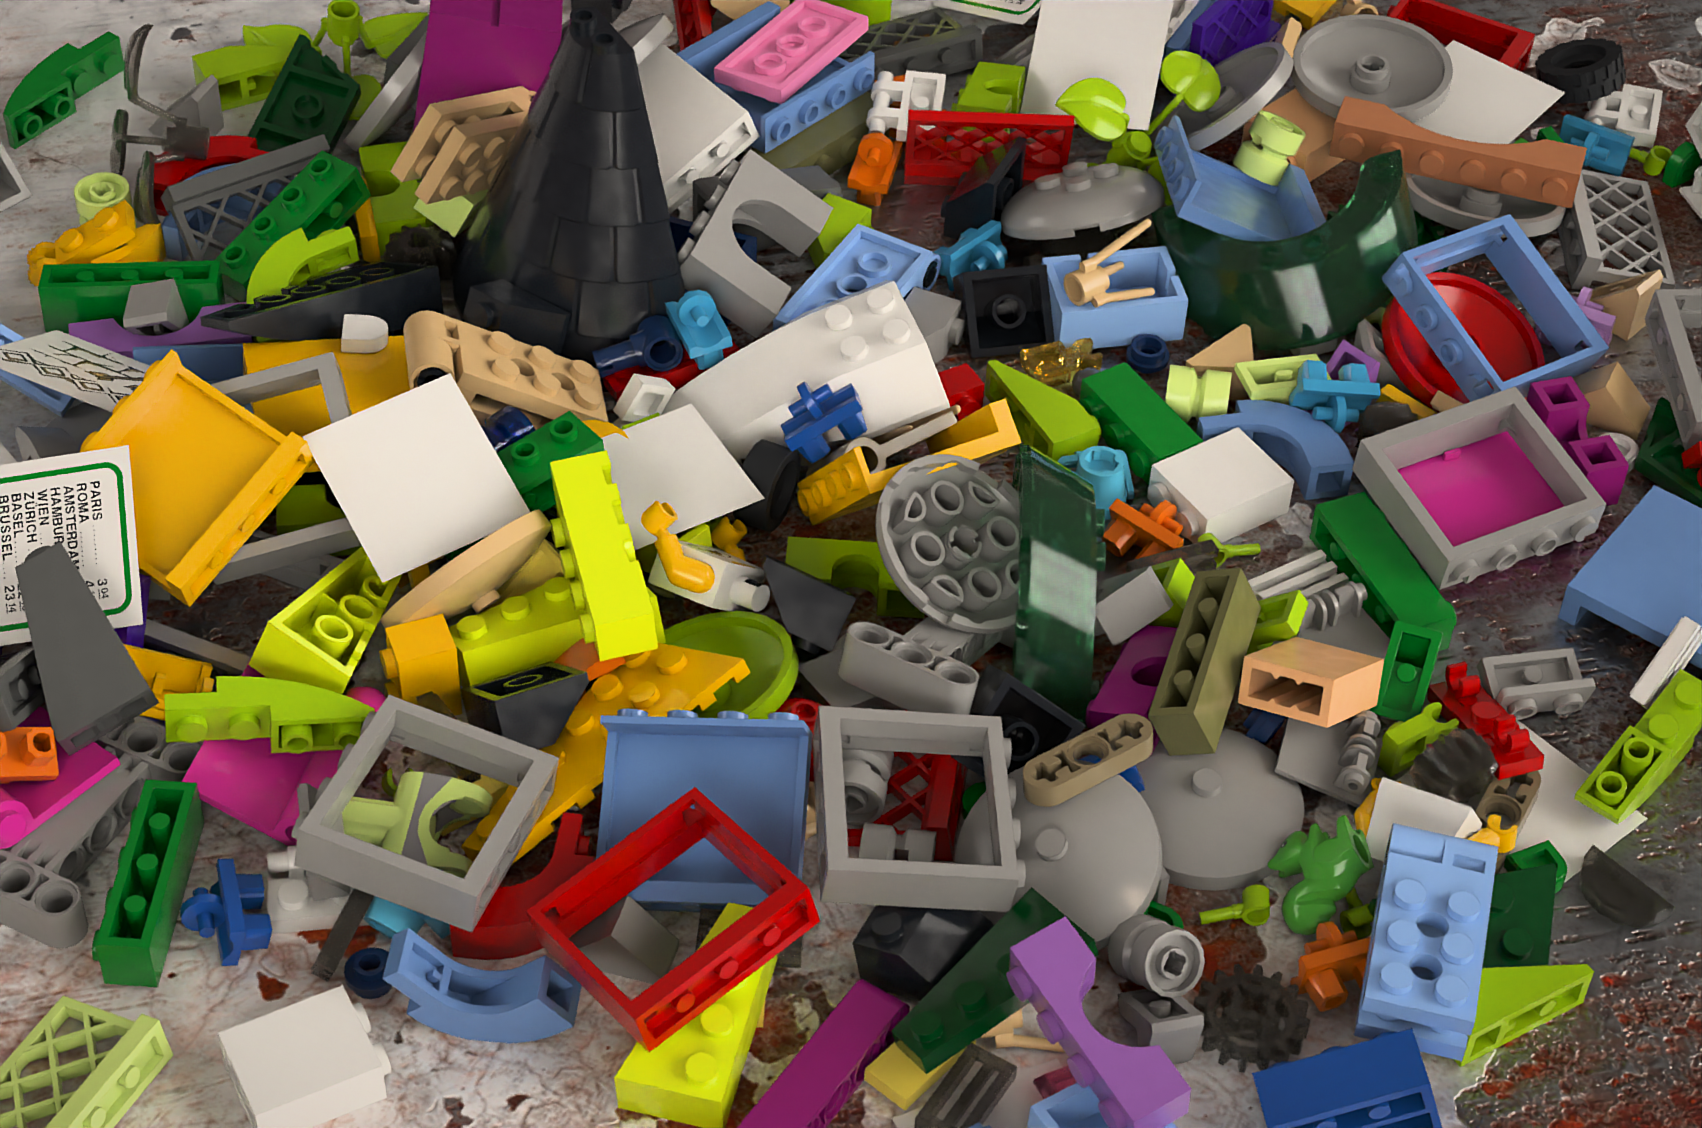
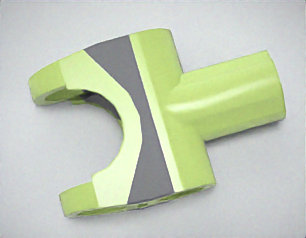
M405 772L400 777L394 802L354 796L351 798L342 812L344 834L464 879L473 861L461 854L450 852V848L439 845L437 841L442 831L449 825L458 821L470 820L471 817L480 818L487 816L490 813L493 797L484 788L461 779L426 772Z

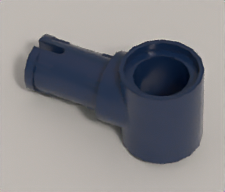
M660 315L650 316L643 320L638 327L637 333L629 335L630 339L607 348L592 351L601 378L638 365L640 369L648 366L655 371H669L675 368L683 357V347L670 319ZM658 341H667L661 346H653Z

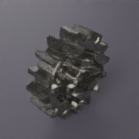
M1234 964L1232 976H1228L1218 969L1214 972L1212 983L1207 981L1201 983L1199 995L1194 999L1193 1006L1204 1017V1027L1201 1036H1204L1202 1050L1204 1052L1214 1049L1219 1050V1064L1224 1065L1232 1058L1238 1061L1239 1072L1244 1073L1249 1063H1256L1261 1071L1269 1067L1270 1060H1273L1275 1063L1288 1061L1290 1053L1294 1055L1300 1054L1303 1041L1307 1037L1310 1019L1306 1018L1309 1004L1307 1001L1297 1000L1299 987L1296 984L1287 987L1281 985L1283 974L1279 971L1268 978L1263 976L1262 965L1258 964L1254 967L1252 974L1245 973L1240 964ZM1221 1005L1223 1008L1222 1016L1218 1019L1216 1009ZM1280 1018H1283L1285 1028L1282 1031L1278 1028Z

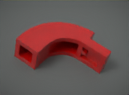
M238 135L204 137L172 147L153 159L137 177L142 212L166 217L169 214L164 207L161 196L168 186L182 182L204 170L239 163L268 152L258 150L256 138Z
M563 812L554 852L547 866L538 875L526 882L513 886L498 887L472 933L449 924L453 957L501 960L523 956L544 948L538 940L526 910L580 872L586 865L595 861V857L591 856L592 836H584L583 814Z

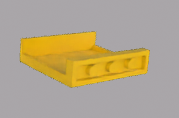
M388 336L387 346L374 353L341 352V339L243 343V375L333 352L342 372L352 415L410 391L404 336ZM321 384L250 403L255 416L286 437L291 432H294L303 438L302 436L331 424ZM315 459L306 472H321Z
M172 349L162 360H157L151 364L144 375L143 382L131 395H126L118 401L113 409L111 418L99 431L89 434L80 448V452L129 445L139 572L143 575L151 576V580L189 607L314 462L306 440L294 432H291L287 437L183 367L177 352Z
M1006 398L982 407L926 440L931 455L946 454L960 456L980 463V465L1022 443ZM861 447L853 448L797 483L799 487L797 499L800 509L805 516H809L812 526L876 505L879 503L880 496L889 480L909 462L870 474ZM948 463L943 467H937L928 474L955 466L957 463Z

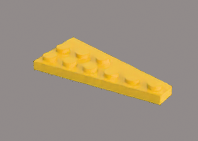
M658 643V649L624 656L625 664L615 668L610 674L599 677L574 708L556 743L539 749L559 757L554 792L512 864L554 831L555 825L553 821L561 816L563 812H566L574 805L582 809L595 798L592 790L603 782L608 734L607 729L600 723L601 715L617 716V711L620 709L643 710L651 717H667V712L670 710L691 711L697 708L703 712L716 701L713 694L730 679L739 683L751 673L744 658ZM510 785L507 788L506 792L490 810V813L478 823L475 830L461 845L470 860L474 861L516 792L517 787Z

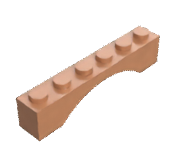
M1345 96L1334 124L1329 156L1572 209L1587 148L1549 139L1515 144H1492L1460 140L1420 127L1401 117L1385 104Z

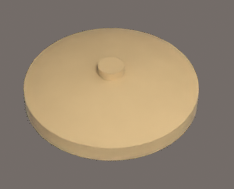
M535 510L517 518L485 537L418 584L397 601L382 616L380 622L387 628L443 614L445 621L472 607L477 614L484 611L501 598L496 590L529 560L550 532L552 525L541 510Z

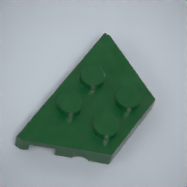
M300 34L247 137L256 138L258 150L271 152L324 134L330 147L328 153L332 155L361 96L360 85L347 73L341 72L331 58L327 55L323 57L311 46L310 39Z
M1661 397L1657 401L1634 469L1665 491L1702 508V488L1697 480V473L1701 467L1684 469L1681 454L1686 450H1684L1670 401Z
M1554 863L1495 875L1482 968L1546 966L1549 964L1557 869ZM1377 898L1372 899L1367 907L1373 917Z

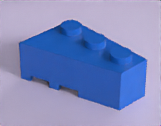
M1412 1028L1399 1032H1384L1371 1040L1346 1047H1330L1318 1055L1293 1062H1277L1265 1070L1252 1073L1267 1128H1442L1431 1084Z

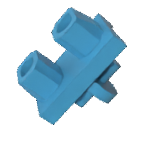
M1569 114L1564 116L1559 134L1564 143L1587 148L1583 166H1590L1615 176L1623 174L1635 140L1633 136Z
M991 220L978 229L969 228L961 233L956 244L950 248L942 246L933 252L940 255L941 266L938 275L947 278L950 291H954L953 277L962 272L1005 268V261L1008 259L1006 248L1000 240L1001 222Z
M688 291L679 302L671 301L665 303L666 312L690 359L694 358L699 370L711 368L724 360L723 349L733 346L732 337L716 308L713 298L707 291Z
M1304 361L1298 369L1297 386L1289 395V406L1301 410H1313V419L1325 420V423L1337 434L1343 431L1345 422H1358L1359 413L1366 414L1372 399H1378L1381 396L1380 383H1370L1365 364L1349 363L1343 365L1338 371L1339 380H1327L1326 364L1323 361Z

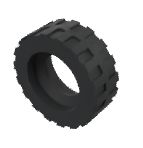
M1604 38L1571 40L1570 42L1561 43L1545 50L1543 54L1538 56V60L1535 61L1537 80L1565 92L1556 101L1561 104H1579L1598 100L1601 97L1611 95L1614 91H1618L1621 85H1624L1626 82L1622 47L1613 40L1609 41Z

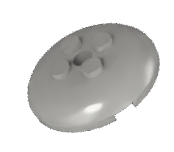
M1074 162L1063 166V172L1035 179V182L1028 184L1015 193L1002 210L1000 222L1005 234L1029 240L1075 237V230L1099 226L1100 232L1137 221L1159 209L1165 202L1164 188L1160 181L1151 174L1137 168L1121 166L1116 163L1087 167L1086 162Z
M946 454L920 457L903 466L889 480L877 506L875 520L876 539L880 555L889 575L902 594L916 608L934 621L951 629L967 633L986 634L1000 632L1017 625L1029 616L1040 601L1038 599L1043 583L1048 580L1049 575L1047 546L1035 515L1022 496L1005 479L998 483L987 474L978 470L980 463L964 457ZM948 463H957L955 466L928 474L937 467H943Z

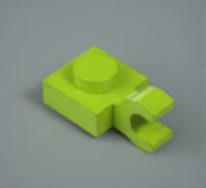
M1439 702L1428 704L1423 709V713L1406 722L1399 721L1394 723L1384 733L1377 765L1389 777L1427 758L1430 747L1439 743L1449 742L1455 737L1459 721L1456 718L1447 723L1436 721L1439 719L1442 705Z

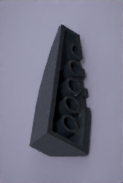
M379 260L307 279V286L290 285L281 289L282 294L262 295L253 298L254 304H236L202 316L200 319L201 326L270 339L302 341L341 339L344 314L370 315L383 319L388 324V336H395L394 331L403 330L406 320L416 312L428 310L444 315L439 268L432 265Z

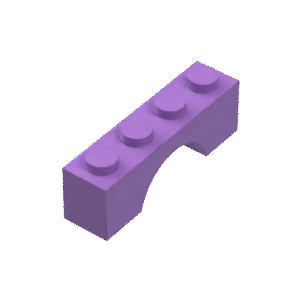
M246 302L202 307L195 320L186 327L173 333L156 336L132 334L122 328L113 318L68 324L69 335L133 359V347L252 343L250 335L201 326L200 317L236 304H247Z
M1066 916L1010 947L1009 971L1006 973L1010 987L1021 1001L1028 999L1038 1013L1036 1015L1038 1025L1046 1039L1051 1044L1059 1042L1069 1057L1067 1058L1068 1067L1077 1083L1082 1088L1090 1086L1100 1100L1098 1103L1099 1111L1109 1128H1163L1188 1113L1191 1088L1160 1045L1131 1047L1118 1044L1101 1035L1088 1021L1082 1008V1001L1094 984L1096 957Z

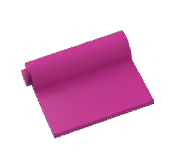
M1507 431L1398 469V472L1453 547L1565 507Z
M248 664L241 675L266 678ZM369 686L354 687L345 694V696L373 707L375 712L379 710L386 699L381 691ZM270 738L208 740L203 742L181 782L197 783L200 800L279 842L291 846L297 844V839L291 837L295 822L300 815L297 795L299 784L308 783L319 789L324 778H333L338 771V763L343 750L309 751L299 754L289 752L271 753Z
M38 707L17 727L52 726L48 711ZM55 738L59 776L55 780L10 781L8 784H0V849L9 848L21 841L120 766L118 758L95 742L69 756Z

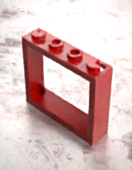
M1400 0L1396 6H1390L1386 15L1387 17L1403 20L1422 28L1434 36L1441 44L1448 45L1454 40L1522 73L1528 67L1536 35L1434 0Z
M696 787L668 805L663 811L637 830L628 834L614 847L595 861L586 865L580 872L526 910L540 944L648 1052L659 1046L820 922L809 887ZM705 838L769 897L633 1000H630L568 938Z

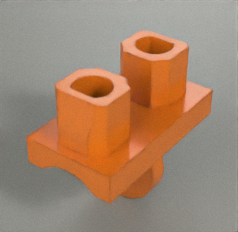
M882 133L863 135L847 183V188L857 190L858 203L872 206L881 205L883 194H888L903 151V141L895 140L891 142Z
M1117 498L1109 507L1112 521L1101 535L1103 547L1117 557H1123L1133 544L1138 545L1142 548V551L1135 558L1136 567L1139 569L1180 557L1185 564L1188 562L1187 557L1181 554L1184 542L1183 538L1179 537L1183 530V525L1175 521L1177 514L1176 505L1168 500L1162 501L1155 508L1148 503H1144L1140 510L1137 511Z
M16 727L14 730L3 733L0 731V784H8L10 781L55 780L59 776L56 741L52 727Z
M1333 921L1319 923L1316 928V940L1304 944L1306 955L1300 956L1298 960V976L1292 977L1290 980L1296 996L1308 993L1320 1012L1338 1008L1345 1003L1349 993L1343 982L1355 979L1360 990L1362 989L1370 937L1358 940L1353 930L1341 933Z

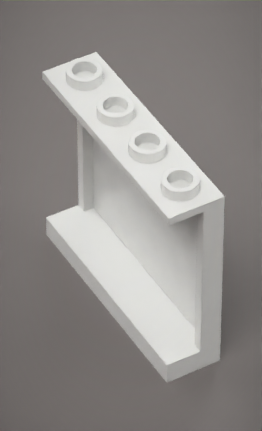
M661 43L637 66L659 161L658 166L669 214H671L693 195L694 180L714 177L760 136L745 108Z

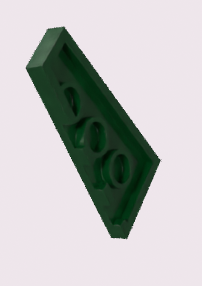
M1031 887L1010 911L891 1030L896 1046L923 1072L928 1074L1030 1003L1028 999L1021 1001L1015 995L1007 980L1006 973L1009 971L1010 947L1066 915ZM1067 917L1095 957L1099 955L1095 940Z

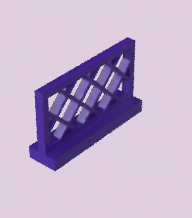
M1217 0L1193 22L1189 52L1200 55L1202 59L1207 60L1214 67L1242 50L1269 42L1282 27V24L1271 20L1274 0ZM1173 92L1170 93V95L1173 97H1176L1177 95Z

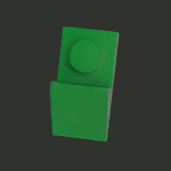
M1398 620L1395 621L1383 664L1377 706L1370 709L1377 717L1394 722H1406L1421 714L1442 641V632Z

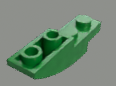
M108 31L79 49L67 43L41 61L24 77L15 88L3 112L10 147L17 149L76 113L74 100L125 70L119 36Z

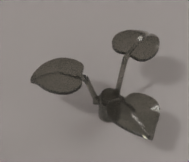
M145 24L131 35L126 47L124 89L127 90V98L130 102L173 123L172 127H164L162 138L127 135L128 112L125 109H118L114 115L111 129L113 144L110 149V171L120 176L123 175L127 143L160 145L162 151L169 152L167 154L154 155L152 151H145L141 167L138 169L133 195L134 216L140 223L154 225L161 223L154 206L155 163L173 160L184 162V158L205 161L209 150L210 133L209 128L187 125V118L177 117L139 97L137 90L141 55L147 35L154 26Z

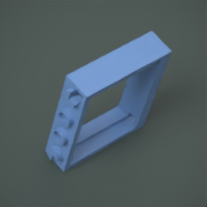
M1511 214L1405 251L1400 254L1381 278L1470 402L1512 387H1516L1525 398L1528 395L1530 383L1569 376L1573 378L1586 373L1609 349V346ZM1503 234L1507 237L1505 242L1500 238ZM1485 253L1558 352L1561 359L1503 382L1429 281L1426 274ZM1583 341L1588 347L1584 350L1580 346ZM1487 380L1490 382V384L1492 385V387H1493L1494 389H1492V388L1490 387V385L1488 384Z

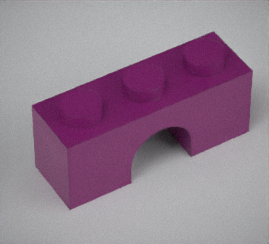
M1569 376L1530 383L1526 401L1606 502V506L1618 504L1629 464L1610 435L1588 438L1586 419L1590 404L1573 378Z
M1146 625L1133 634L1129 642L1123 644L1118 661L1112 671L1106 673L1103 686L1095 700H1091L1087 706L1086 725L1089 729L1118 715L1129 713L1141 715L1150 721L1148 714L1177 628ZM1153 727L1154 751L1160 740V737L1158 736L1155 728Z

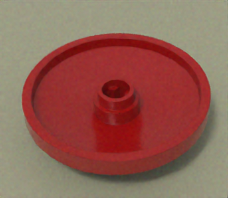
M1448 272L1426 274L1429 281L1503 382L1545 365L1543 350L1535 331L1520 310L1506 297L1490 286L1464 275ZM1393 297L1383 314L1381 333L1387 358L1399 379L1414 396L1438 413L1440 412L1430 404L1438 390L1463 404L1469 403L1470 401L1396 298ZM1487 380V382H1488V384L1490 385V387H1491L1492 389H1494V388L1492 387V385L1490 384V382Z

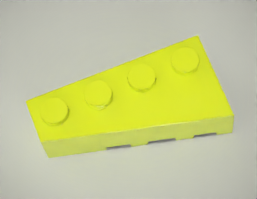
M607 450L550 462L558 518L550 520L552 525L551 532L555 547L564 546L565 550L559 551L565 579L574 577L575 580L569 582L575 611L584 609L585 612L579 615L585 644L594 642L599 661L658 649L654 611L639 560L636 561L628 523L624 521L618 487L616 483L612 484L611 463Z
M360 547L268 621L248 665L266 678L300 682L343 695L403 574L382 583L363 547Z
M564 576L552 578L542 586L522 595L509 597L493 608L477 615L464 617L457 624L448 627L457 648L460 685L465 688L543 663L554 662L566 650L581 640L583 635L579 615L585 612L584 609L575 611L569 582L575 581L574 577L565 579ZM647 587L654 611L657 643L663 644L666 643L657 596Z
M728 902L698 950L753 909V907ZM779 953L651 1052H648L637 1041L614 1077L618 1108L701 1128H725Z

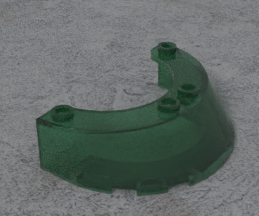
M1401 150L1378 154L1366 160L1360 168V177L1355 192L1345 207L1326 223L1295 237L1275 241H1246L1216 233L1182 219L1176 215L1173 205L1158 208L1151 213L1158 246L1167 247L1176 269L1175 276H1179L1188 298L1186 319L1190 318L1203 327L1205 334L1217 340L1245 323L1251 327L1252 343L1257 344L1258 350H1288L1314 346L1334 340L1356 330L1358 323L1375 312L1379 307L1386 309L1390 300L1394 297L1381 279L1401 253L1419 247L1418 231Z
M1018 444L1012 477V487L1017 491L1019 503V585L1012 653V676L1086 725L1087 706L1091 700H1095L1099 693V680H1092L1097 572H1104L1106 563V543L1097 542V537L1103 538L1105 510L1096 508L1094 488L1090 481L1032 446Z

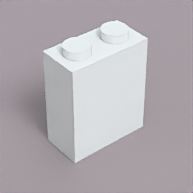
M1237 427L1153 464L1147 498L1154 508L1164 500H1168L1176 505L1177 514L1175 521L1183 525V530L1180 534L1188 538L1199 550H1202L1204 548L1197 540L1199 536L1205 533H1212L1223 543L1287 514L1294 479Z
M343 985L218 1032L225 1068L252 1128H312L387 1098L384 1075L391 1073L389 1059L381 1042L371 1043L367 1035L371 1032V1026L366 1011L361 1002L351 1003Z

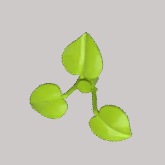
M333 0L328 5L327 18H321V27L313 42L311 36L304 29L284 24L261 27L243 25V40L245 46H294L298 36L301 34L310 39L311 46H319L327 32L332 42L343 49L344 73H347L360 85L361 96L349 121H359L380 93L382 87L375 77L371 75H351L350 46L360 36L365 48H375L380 57L387 59L423 21L428 13L415 12L385 15L372 18L363 23V17L360 15V8L356 2L352 0Z
M1179 50L1168 54L1161 63L1160 76L1165 87L1177 95L1149 124V129L1143 132L1130 131L1126 133L1130 120L1129 115L1123 112L1126 106V99L1123 93L1111 82L1101 78H1088L1070 86L1059 97L1055 106L1068 115H1074V121L1091 136L1102 141H1113L1111 143L1112 148L1107 154L1108 163H1116L1117 165L1129 166L1140 170L1150 166L1148 173L1160 181L1164 188L1165 203L1175 212L1158 157L1148 158L1152 147L1149 135L1182 100L1190 109L1199 113L1207 111L1217 102L1220 96L1221 84L1214 67L1207 60L1202 59L1200 55L1192 52ZM1183 219L1192 227H1195L1197 225L1195 223Z

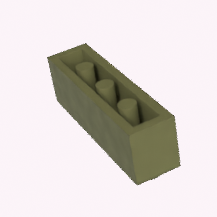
M865 92L767 153H763L756 148L751 150L778 169L818 165L830 176L835 171L855 160L863 135L869 133L866 121L868 111L873 108L874 103L871 99V94ZM890 128L887 131H885V136L888 138Z
M1242 568L1196 572L1148 714V718L1170 756L1213 754L1216 752L1243 667L1244 656L1247 654L1261 610V606Z

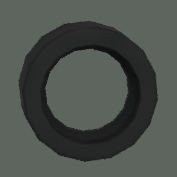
M761 439L753 446L741 468L765 499L733 511L735 520H741L744 524L769 532L774 531L781 524L793 501L799 480L801 459L797 450L792 452L788 447Z

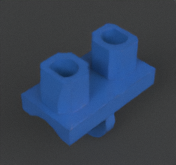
M805 381L797 385L801 399L788 406L793 418L781 424L785 434L784 441L792 452L798 449L810 463L823 458L831 450L823 433L836 425L846 441L853 440L867 431L862 414L863 407L852 383L833 393L828 384L812 391Z
M218 859L216 864L218 881L210 887L209 892L204 887L193 891V897L186 900L180 908L181 922L185 928L199 931V935L203 938L213 936L216 931L221 965L237 966L242 950L268 948L272 934L270 914H243V909H261L264 900L262 874H236L234 859Z

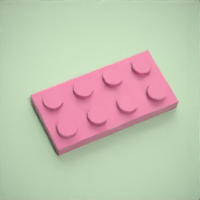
M795 0L714 67V81L732 87L734 90L744 91L764 98L769 102L783 104L868 31V16L820 0Z

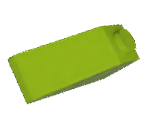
M226 46L193 55L192 62L196 86L212 74L218 80L222 111L265 100L293 46ZM312 46L322 55V50L319 46Z
M995 359L987 362L984 395L991 403L1006 398L1021 441L1050 476L1055 474V465L1061 457L1074 455L1075 451L1098 446V440L1101 438L1100 425L1093 415H1089L1078 400Z
M1588 964L1482 968L1475 1024L1471 1036L1468 1035L1463 1060H1453L1459 1067H1462L1582 1004L1594 971Z

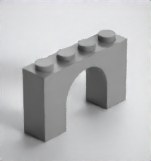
M750 149L740 162L732 159L719 177V180L724 183L723 187L718 184L704 203V206L710 210L708 213L703 210L689 230L694 235L693 240L688 237L676 253L684 288L687 291H707L713 298L720 314L757 339L778 315L791 287L753 261L742 250L735 238L732 224L752 226L800 257L821 233L833 207Z

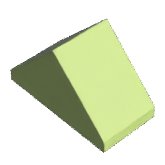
M1317 354L1238 362L1235 363L1234 370L1251 400L1272 401L1289 405V395L1297 386L1298 369L1304 361H1320ZM1327 373V380H1332Z

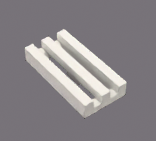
M1320 549L1250 579L1248 582L1258 601L1295 590H1300L1306 600H1308L1309 596L1319 595L1325 590L1334 593V590L1342 587L1344 583L1348 582L1349 578L1344 573L1337 574L1338 566L1333 561L1326 563V554ZM1321 579H1324V580H1325V581H1322V582H1320V583H1318V584H1315V585H1313V586H1311V587H1308V588H1306V589L1303 590V588H1304L1305 586H1308V585H1310V584H1312V583H1314V582H1317V581H1319V580H1321Z
M1686 616L1679 620L1629 693L1631 694L1630 697L1639 705L1648 710L1678 671L1686 667L1702 643V628L1699 624Z

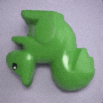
M1345 815L1337 820V835L1330 838L1327 832L1322 833L1319 825L1314 823L1310 826L1309 836L1301 831H1295L1290 834L1282 843L1277 854L1268 862L1270 869L1279 870L1278 875L1280 878L1301 873L1304 875V879L1290 888L1283 898L1281 910L1284 921L1289 929L1294 933L1302 935L1316 934L1318 924L1329 921L1336 913L1335 903L1352 891L1363 874L1374 868L1364 833L1360 829L1354 830Z

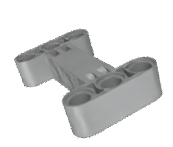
M1040 593L1039 604L1024 620L1009 629L986 634L954 630L934 621L930 617L925 618L905 635H900L871 622H855L850 624L847 630L838 674L847 683L908 711L970 715L979 680L978 673L970 665L998 642L1028 655L1039 656L1049 653L1062 610L1061 604L1052 597Z
M139 715L94 741L115 755L121 765L16 843L9 852L0 849V923L57 949L69 948L83 940L88 932V922L81 893L75 882L130 822L133 808L138 806L145 779L181 782L201 748V743H166V728Z

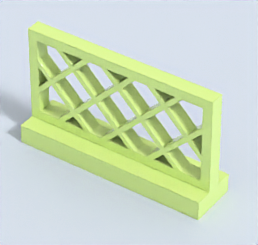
M63 995L0 1066V1101L14 1097L15 1110L0 1114V1128H11L17 1126V1128H27V1122L55 1113L56 1115L45 1128H114L174 1056L160 1021L141 1014L134 1022ZM68 1017L84 1022L85 1029L55 1038V1032ZM116 1035L122 1036L111 1050L97 1054V1041ZM87 1045L89 1057L59 1066L58 1053ZM49 1057L50 1069L21 1078L20 1072L28 1063ZM91 1073L77 1090L63 1094L62 1081ZM50 1085L53 1086V1098L24 1106V1093Z

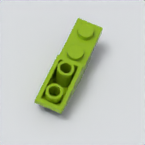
M1680 669L1635 727L1628 726L1575 793L1574 799L1617 825L1638 809L1693 747L1694 738L1702 728V681Z
M216 676V692L164 694L166 743L270 738L271 753L289 752L299 754L309 751L344 750L349 743L356 744L360 738L361 728L366 716L370 711L375 712L373 707L328 689L300 682L264 677Z

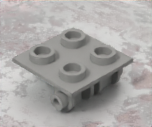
M1348 581L1342 587L1335 589L1334 593L1325 590L1319 595L1314 594L1308 597L1307 601L1309 604L1297 637L1384 660L1390 642L1389 637L1362 608L1363 601L1368 597L1367 590L1362 583Z
M1364 710L1354 716L1349 725L1339 722L1328 728L1287 717L1274 772L1358 808L1372 790L1371 780L1374 778L1382 739L1377 737L1381 729V723L1377 719V715L1372 711Z

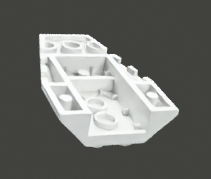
M886 280L807 311L766 336L733 353L673 393L661 415L692 403L735 461L742 465V459L747 457L753 446L761 439L788 447L784 441L785 434L781 424L793 418L788 406L801 399L797 385L804 381L810 386L812 391L828 384L833 393L852 383L859 395L863 407L862 414L867 426V431L856 438H875L948 409L950 404L927 343L895 281ZM837 425L823 433L827 442L845 439Z

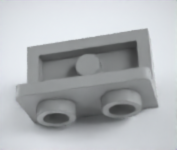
M1573 647L1483 657L1477 665L1485 691L1493 699H1496L1509 715L1513 714L1516 720L1531 717L1537 712L1554 710L1557 714L1576 712L1584 707L1596 689L1593 678H1582Z

